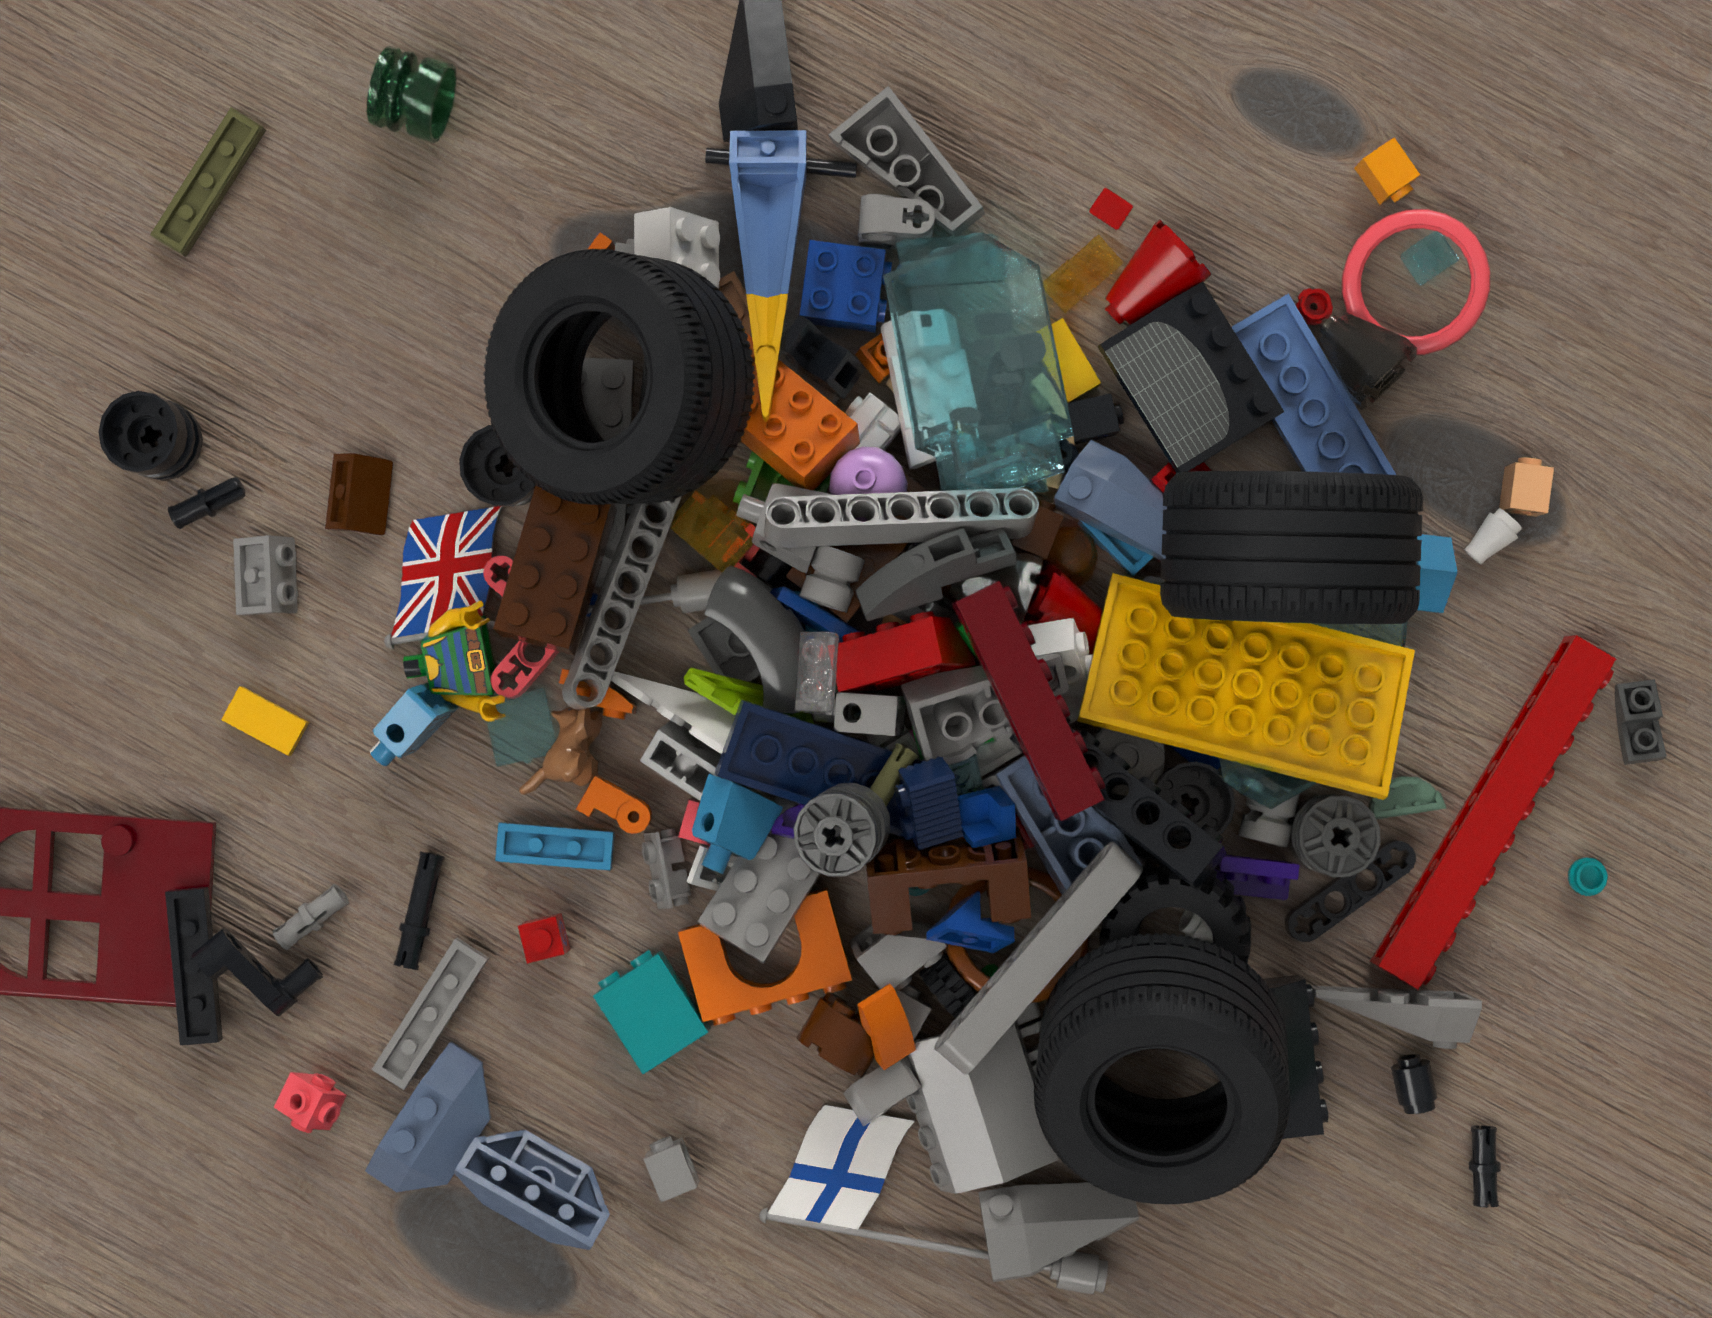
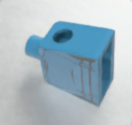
M428 682L409 688L373 729V734L379 741L370 750L371 756L381 765L388 766L396 756L402 758L416 752L459 707L445 701L441 695L431 694Z

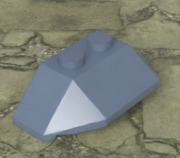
M452 1041L449 1042L422 1078L377 1146L365 1172L395 1192L447 1185L473 1139L480 1136L491 1119L483 1062Z
M527 1130L500 1133L488 1137H475L454 1170V1174L483 1205L550 1243L590 1250L610 1215L592 1167Z

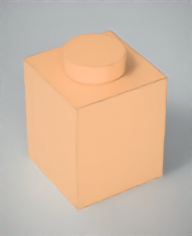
M1527 457L1518 458V462L1505 466L1499 508L1507 513L1534 517L1547 514L1554 467L1541 466L1542 460Z

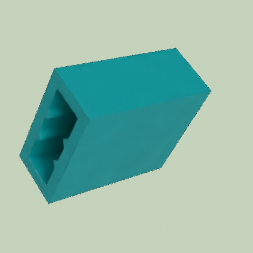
M650 950L645 951L630 961L633 969L620 976L617 970L597 983L601 989L593 995L642 1074H645L708 1033L711 1028L707 1021L702 1022L698 1006L662 950L652 955Z

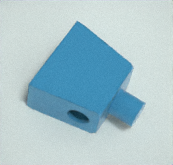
M709 774L692 828L694 837L710 844L702 866L723 874L732 854L747 860L755 858L783 807L735 782Z

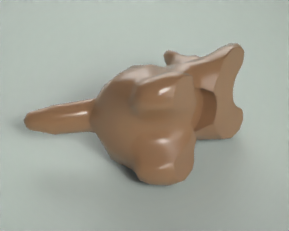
M571 707L565 708L562 711H552L551 715L558 721L560 727L558 737L548 750L543 766L520 787L519 792L525 795L535 791L546 779L557 782H572L578 786H585L590 783L597 774L598 761L590 753L589 746L600 733L602 726L601 712L594 711L590 714V708L577 710Z

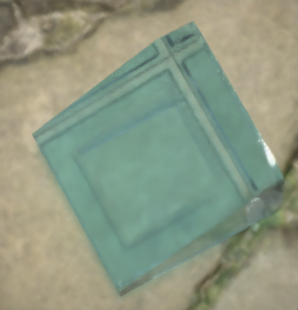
M1437 231L1418 241L1400 255L1401 260L1419 285H1424L1459 261V258L1444 236Z

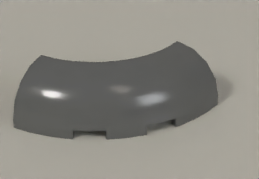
M730 565L720 574L714 584L704 615L715 619L729 628L750 651L762 679L763 707L780 713L791 714L805 712L815 707V701L818 698L817 665L815 658L811 659L804 640L807 634L791 608L786 610L770 593L772 589L748 572Z

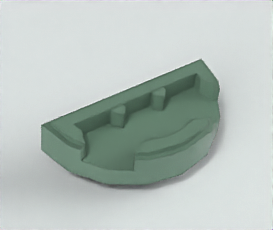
M1398 776L1391 779L1388 797L1384 800L1372 797L1368 808L1374 813L1377 820L1446 809V805L1441 793L1436 791L1430 783L1418 777Z

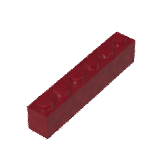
M1000 581L952 603L1055 819L1063 821L1103 801L1104 797L1100 791L1105 788L1103 779L1095 766L1089 768L1083 754L1088 752L1086 744L1078 731L1072 733L1066 721V718L1070 716V711L1063 697L1060 694L1057 696L1053 694L1048 683L1053 680L1051 671L1043 658L1037 660L1031 648V645L1036 644L1034 636L1026 622L1019 623L1014 609L1018 608V604L1009 586L1002 588Z

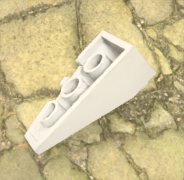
M614 671L611 679L612 682L645 704L652 705L661 715L681 727L684 726L691 735L722 754L735 715L699 693Z

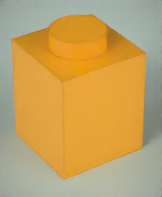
M1395 137L1364 157L1354 168L1379 205L1390 198L1396 203L1414 190L1411 184L1420 176V173Z

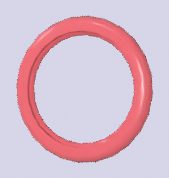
M1429 209L1404 210L1388 215L1371 225L1355 242L1347 256L1342 274L1344 304L1347 314L1356 329L1371 343L1386 351L1402 355H1426L1443 350L1461 340L1475 326L1485 309L1490 292V268L1486 252L1476 235L1457 219L1446 213ZM1423 228L1437 231L1450 238L1461 249L1467 259L1471 274L1467 302L1460 314L1449 325L1437 332L1424 336H1405L1393 333L1382 327L1371 316L1365 306L1361 292V277L1365 263L1372 251L1383 240L1397 232Z

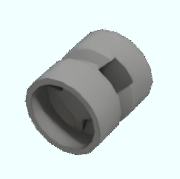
M817 546L811 561V566L815 572L806 576L799 596L817 604L847 613L854 594L853 590L849 587L850 583L859 580L865 560L830 546Z
M1250 783L1246 800L1250 813L1243 815L1238 836L1288 848L1292 831L1288 818L1295 816L1300 795Z

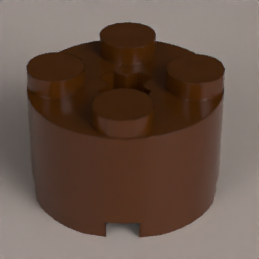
M827 992L824 997L819 998L799 1032L797 1039L807 1048L813 1043L818 1046V1056L854 1076L857 1073L862 1078L875 1058L871 1037L861 1025L859 1010L855 1014L856 1011L847 1006V1002L834 993Z

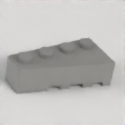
M889 86L828 134L833 144L903 198L920 199L929 203L935 212V223L953 237L959 236L985 215L983 206Z

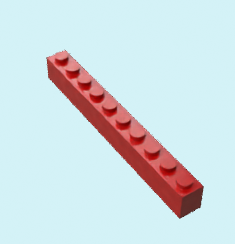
M1578 635L1565 636L1371 958L1370 962L1417 990H1419L1422 984L1426 985L1430 982L1437 968L1434 963L1442 951L1446 952L1452 946L1456 938L1454 930L1461 918L1466 919L1473 911L1476 904L1474 896L1480 886H1486L1492 879L1496 871V867L1493 865L1500 853L1504 854L1513 844L1516 836L1513 831L1520 820L1524 821L1530 815L1535 806V801L1532 799L1540 787L1544 788L1552 779L1555 772L1552 766L1559 754L1564 755L1571 747L1575 738L1572 733L1577 724L1585 721L1592 712L1594 703L1591 701L1598 689L1602 690L1611 680L1614 673L1611 667L1616 658Z

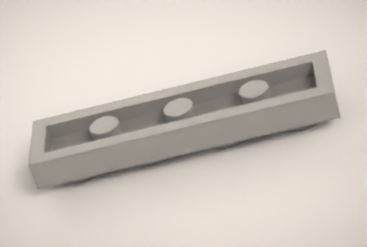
M458 937L455 938L371 1070L402 1090H405L484 968L489 957Z

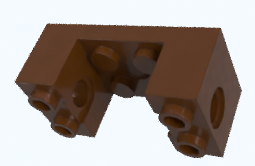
M1016 827V838L977 848L971 847L964 837L919 851L912 839L887 840L882 850L866 864L873 934L898 935L903 931L913 930L909 888L932 889L940 884L949 883L972 885L979 880H985L992 922L1000 921L1010 924L1016 923L1021 919L1031 918L1027 859L1019 827Z

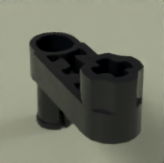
M225 928L221 929L192 953L193 960L207 977L216 980L229 969L278 1017L298 1002L297 997L316 981L323 978L319 968L307 958L282 980L280 978L276 979Z

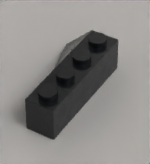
M1299 975L1263 979L1280 1006L1287 1031L1290 1114L1282 1139L1324 1134L1323 1123L1328 1122V1110L1325 1100L1320 1099L1318 1084H1323L1324 1076L1321 1062L1319 1060L1315 1061L1314 1046L1319 1045V1035L1316 1023L1310 1021L1309 1007H1314L1311 984H1306V979Z

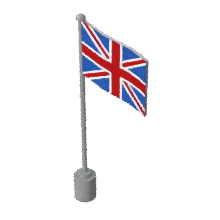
M503 506L412 520L403 550L400 603L392 634H388L384 639L386 647L394 649L395 644L423 640L428 635L430 625L449 609L468 607L478 601H482L484 606L477 609L480 617L484 616L491 587L485 581L483 572L487 561L493 558L494 534ZM723 569L677 576V584L671 585L670 593L645 596L642 598L640 605L672 600L674 607L681 606L683 614L706 610L713 586L723 572ZM589 605L587 614L592 613L594 605ZM495 621L487 623L488 630L493 629Z

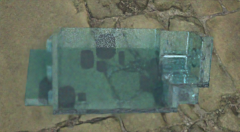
M972 233L966 236L904 239L896 243L899 265L896 270L883 276L915 449L936 457L942 491L1004 489L1027 486L1032 488L1034 493L1048 492L1046 478L1065 472L1059 441L1074 436L1039 265L999 242L998 237L994 234Z

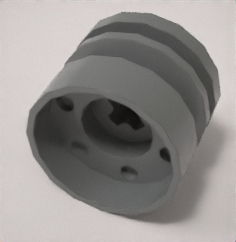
M840 783L810 800L798 813L794 826L795 846L802 860L815 872L829 877L848 876L862 869L886 845L891 830L890 815L882 798L870 788L857 783ZM835 826L842 828L840 835L843 838L840 840L834 837L836 834Z
M1335 794L1314 795L1302 801L1297 806L1295 816L1290 817L1288 821L1292 826L1288 846L1293 857L1305 868L1331 877H1350L1365 870L1375 859L1381 844L1380 826L1374 813L1361 801L1348 796ZM1333 828L1344 831L1340 835L1341 844L1330 841L1334 837Z

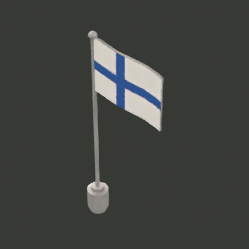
M825 1104L806 1131L788 1180L769 1211L768 1208H764L759 1214L760 1220L765 1224L766 1220L989 1260L988 1251L859 1228L881 1192L898 1145L907 1130L915 1122V1120L882 1114L863 1127L853 1109ZM1075 1251V1254L1065 1259L1061 1258L1043 1267V1270L1050 1271V1279L1056 1280V1288L1093 1295L1094 1291L1104 1292L1108 1261L1100 1260L1099 1255Z

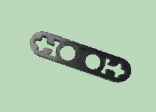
M1391 840L1382 844L1378 849L1375 859L1366 868L1375 875V884L1371 889L1362 891L1357 887L1355 880L1357 874L1350 877H1336L1289 911L1285 918L1287 933L1292 938L1301 942H1310L1321 936L1409 873L1414 868L1416 862V854L1409 844L1398 840ZM1392 849L1399 852L1404 851L1405 855L1401 857L1403 862L1401 867L1391 864L1384 869L1389 874L1387 878L1384 877L1382 870L1373 864V861L1376 859L1382 865L1392 858L1390 853ZM1333 891L1340 892L1344 897V906L1337 913H1330L1324 905L1325 897ZM1315 903L1318 911L1327 920L1322 923L1321 918L1316 917L1308 924L1310 928L1308 933L1301 930L1296 932L1294 929L1298 925L1296 918L1299 915L1309 918L1315 914L1316 911L1311 909V906Z

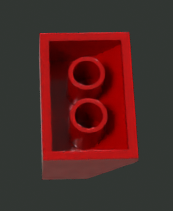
M933 611L910 616V623L900 626L899 622L880 624L876 626V633L866 636L865 632L846 634L842 636V643L829 646L838 692L877 693L936 673L976 665L975 658L950 618L935 617Z

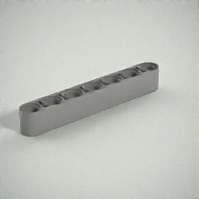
M1024 488L779 497L770 501L766 507L764 535L771 545L781 548L926 542L963 527L968 538L1004 528L1009 539H1018L1027 536L1033 529L1039 509V501L1033 492ZM1013 511H1019V512L1023 513L1024 515H1023V516L1017 515V514L1013 513ZM973 513H982L986 517H978ZM935 514H942V515L946 516L947 518L942 519V518H938V517H936V516H934V515H935ZM898 515H899V516H904V517H906V518H908V519H907V520H899V519L895 518L894 516H898ZM864 517L869 521L862 522L856 520L855 518ZM821 518V519H826V520H828L829 522H828V523H819V522H817V521H815V520ZM785 520L789 524L781 525L776 523V521Z
M681 496L659 503L633 505L563 685V699L569 707L577 710L597 706L604 699ZM647 505L653 506L658 511L659 520L657 523L651 522L646 517L645 509ZM633 540H639L645 546L646 553L644 558H639L633 553ZM620 575H625L631 580L632 591L630 594L624 593L619 588L618 578ZM607 610L615 612L618 616L619 623L616 629L609 628L605 623L604 615ZM594 645L602 648L605 653V661L602 665L595 664L591 659L590 652ZM580 681L586 682L591 688V697L587 702L582 701L577 695L576 688Z
M1115 842L1108 843L942 1033L934 1049L964 1075L970 1073L1140 877L1143 867Z

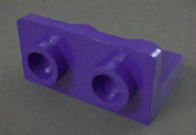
M1225 855L1214 870L1217 871V879L1222 882L1227 878L1235 887V895L1287 900L1290 879L1298 880L1300 865L1287 861Z

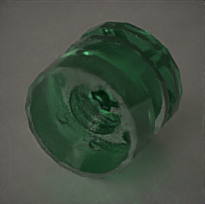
M393 46L385 47L374 66L369 84L366 110L368 122L372 126L379 128L386 126L393 132L400 131L406 123V131L410 137L431 143L438 142L446 129L453 108L457 81L454 64L426 57L418 67V58L414 52L407 51L402 53L400 48Z

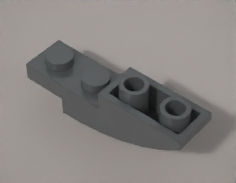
M963 527L926 541L887 563L856 589L857 598L866 621L874 620L943 599L941 590L943 586L1016 565V553L1004 528L968 538Z

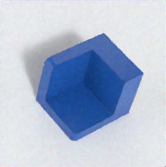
M1000 786L958 796L963 837L971 847L977 848L1016 838L1015 803Z

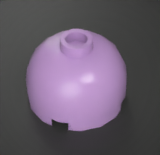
M862 446L848 451L837 461L831 472L829 491L832 495L907 492L908 483L903 467L893 455L877 447ZM864 517L855 518L856 520L862 522L869 521Z

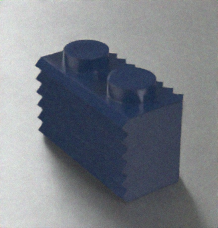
M937 756L936 759H930L928 762L922 761L921 764L915 763L914 766L908 765L906 768H900L898 770L900 784L894 786L899 806L905 810V816L899 819L904 838L906 840L912 839L919 851L963 837L955 776L944 758Z

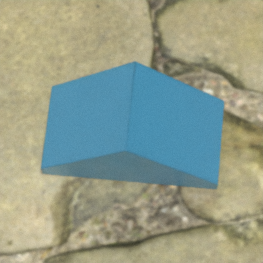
M1422 534V536H1417V540H1422L1421 561L1416 562V565H1421L1420 586H1416V590H1420L1417 610L1443 613L1458 573L1452 538Z

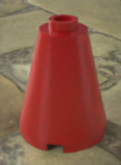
M1159 219L1152 226L1106 295L1105 299L1110 304L1105 310L1119 325L1125 320L1132 325L1174 297L1206 281L1212 274L1203 263L1199 264L1190 248Z
M1053 564L1044 566L1035 575V577L1041 579L1034 588L1027 585L1032 597L1019 603L1018 608L1014 611L1019 623L1026 622L1027 625L1074 618L1079 632H1085L1087 635L1089 655L1093 654L1103 610L1058 567Z

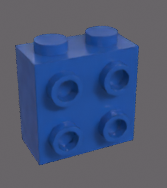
M809 240L800 315L810 320L814 325L875 333L877 322L884 323L887 300L880 299L882 284H890L892 262L885 261L886 250Z

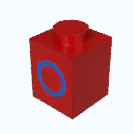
M562 913L526 921L518 925L527 964L564 955L571 950Z

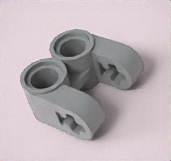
M882 194L863 195L860 202L858 245L884 250H922L931 242L935 212L929 203L920 199L897 198ZM914 210H921L922 214L914 213ZM913 223L920 224V228H914ZM919 238V241H912L911 239Z

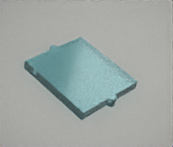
M545 688L527 691L515 699L505 698L504 703L497 704V711L505 714V718L487 722L496 766L521 761L529 764L534 758L546 756L548 750L555 743L556 737Z

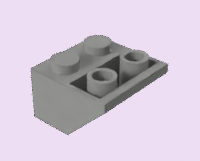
M913 921V930L903 931L898 935L873 934L872 924H870L849 941L857 961L877 986L882 989L886 985L891 984L896 992L910 983L912 980L911 975L920 967L928 968L935 964L942 957V950L947 947L945 943L926 940V932L933 926L932 923Z

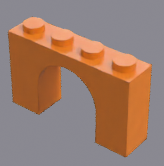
M828 888L808 893L795 914L794 918L801 940V957L794 970L776 982L757 983L741 976L734 969L728 958L724 940L702 925L696 924L678 931L702 1022L712 1020L714 1026L735 1020L734 1013L749 1009L750 1015L760 1014L773 1009L771 1004L773 1002L786 999L787 1004L790 1005L809 999L808 992L823 989L826 994L827 992L834 993L847 988L845 982L852 980V974Z

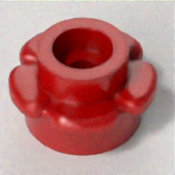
M1308 288L1299 294V301L1295 305L1308 325H1319L1323 319L1330 317L1333 305L1326 291L1319 288ZM1312 303H1315L1317 305L1316 310H1312L1310 308V305Z

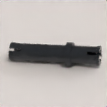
M422 851L419 854L420 858L405 922H400L399 930L402 931L396 960L394 961L395 966L401 967L403 965V968L418 970L419 968L418 964L424 938L430 934L431 928L427 926L442 862L445 858L442 855Z

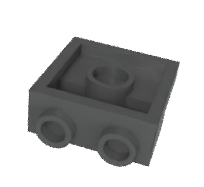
M707 617L687 630L715 674L759 684L756 679L760 677V672L754 658L745 644L729 628L715 619Z

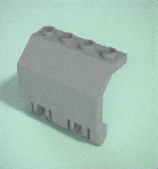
M1038 1002L1031 1003L980 1063L966 1075L934 1049L941 1035L925 1039H914L916 1050L904 1057V1060L922 1087L908 1096L906 1100L911 1111L917 1116L920 1126L918 1137L923 1148L929 1153L932 1163L930 1174L935 1185L940 1188V1191L957 1194L1002 1184L1060 1159L1048 1144L1035 1110L1034 1078L1039 1044L1026 1050L1023 1037L1040 1032L1042 1019L1027 1022L1042 1015Z

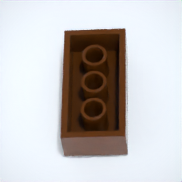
M535 485L493 627L500 636L575 656L617 512L615 504L591 505L575 503L554 496Z

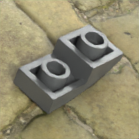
M1655 679L1615 685L1617 727L1624 765L1659 761L1666 758L1667 755L1658 721L1663 717Z

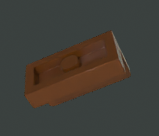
M356 453L333 455L325 529L373 535L385 534L393 462L391 460Z

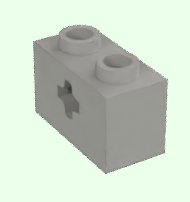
M669 721L658 729L640 762L698 800H701L708 775L716 776L715 771L721 754L691 735L686 728Z

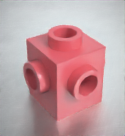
M290 1072L274 1108L292 1119L290 1124L300 1131L312 1133L313 1129L330 1130L340 1115L341 1106L347 1095L334 1087L336 1082L323 1074Z

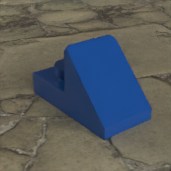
M980 891L958 902L926 932V940L995 953L1015 942L1013 926L999 924V921L992 922L991 918H981Z

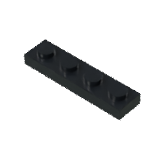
M208 887L168 890L165 892L180 1046L217 1043L223 1039L217 979L213 980L207 977L192 958V953L213 937Z

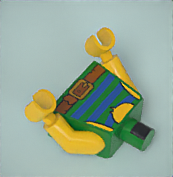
M478 601L468 607L449 609L430 625L428 635L421 641L422 654L404 656L403 666L407 679L427 676L431 694L441 695L445 701L480 713L485 721L492 722L505 718V714L499 713L496 709L497 704L505 702V697L502 695L488 696L495 693L491 685V675L496 667L487 625L490 619L486 618V616H479L477 609L483 607L484 603Z

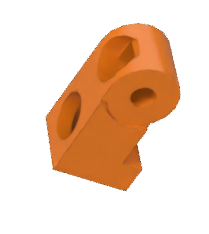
M599 775L594 776L576 808L577 811L588 817L592 816L595 809L617 820L620 828L631 834L640 833L645 830L652 819V810L645 801Z

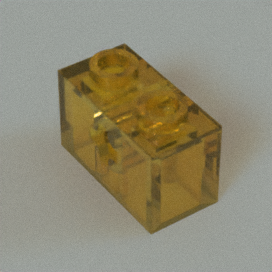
M696 490L676 512L670 529L720 572H723L730 565L735 566L753 545V537L745 531L749 524L743 518L737 517L734 510L728 513L730 509L715 495L707 499Z

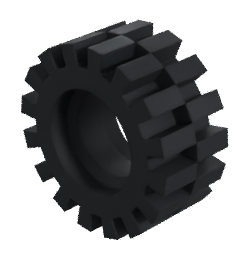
M944 953L935 964L928 968H923L919 972V975L930 991L954 1018L961 1013L978 993V991L962 979L954 969L950 958Z

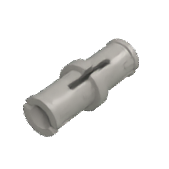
M333 884L311 903H303L298 907L299 912L272 931L275 940L282 948L289 950L291 946L312 930H320L324 926L323 922L349 904L346 894L339 886Z

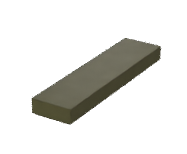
M230 107L150 235L184 257H187L266 132V129Z

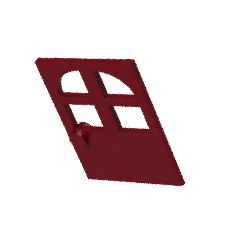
M0 807V845L19 832L36 830L32 889L0 887V916L31 918L27 976L17 974L0 963V995L176 1007L165 892L174 889L208 887L211 910L216 822ZM55 832L102 835L101 844L104 849L101 894L52 891ZM50 919L99 923L96 981L47 978Z

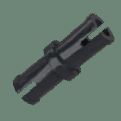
M1481 1125V1129H1479V1126H1471L1473 1160L1469 1161V1170L1473 1172V1205L1488 1208V1204H1490L1491 1207H1498L1497 1172L1501 1171V1163L1496 1160L1497 1128Z

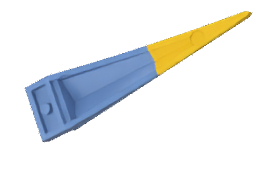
M806 130L730 131V175L762 417L765 422L768 421L770 416L807 177Z

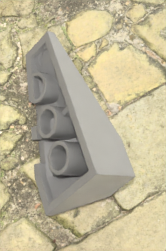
M1311 985L1314 997L1433 1041V1047L1456 1049L1457 1042L1470 1043L1482 1010L1481 1000L1459 991Z
M1088 1182L1020 1185L978 1192L993 1282L1033 1276L1041 1272L1043 1267L1061 1258L1065 1259L1075 1254L1076 1250L1095 1240L1100 1241L1139 1220L1136 1201L1110 1194Z

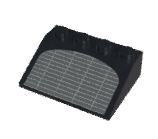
M1204 282L1174 297L1098 346L1099 351L1176 473L1190 471L1284 412Z

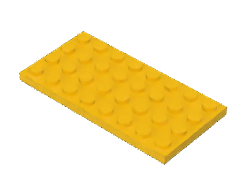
M1112 573L1077 721L1384 800L1389 794L1415 650L1311 623L1230 621L1173 617L1162 604L1160 585Z

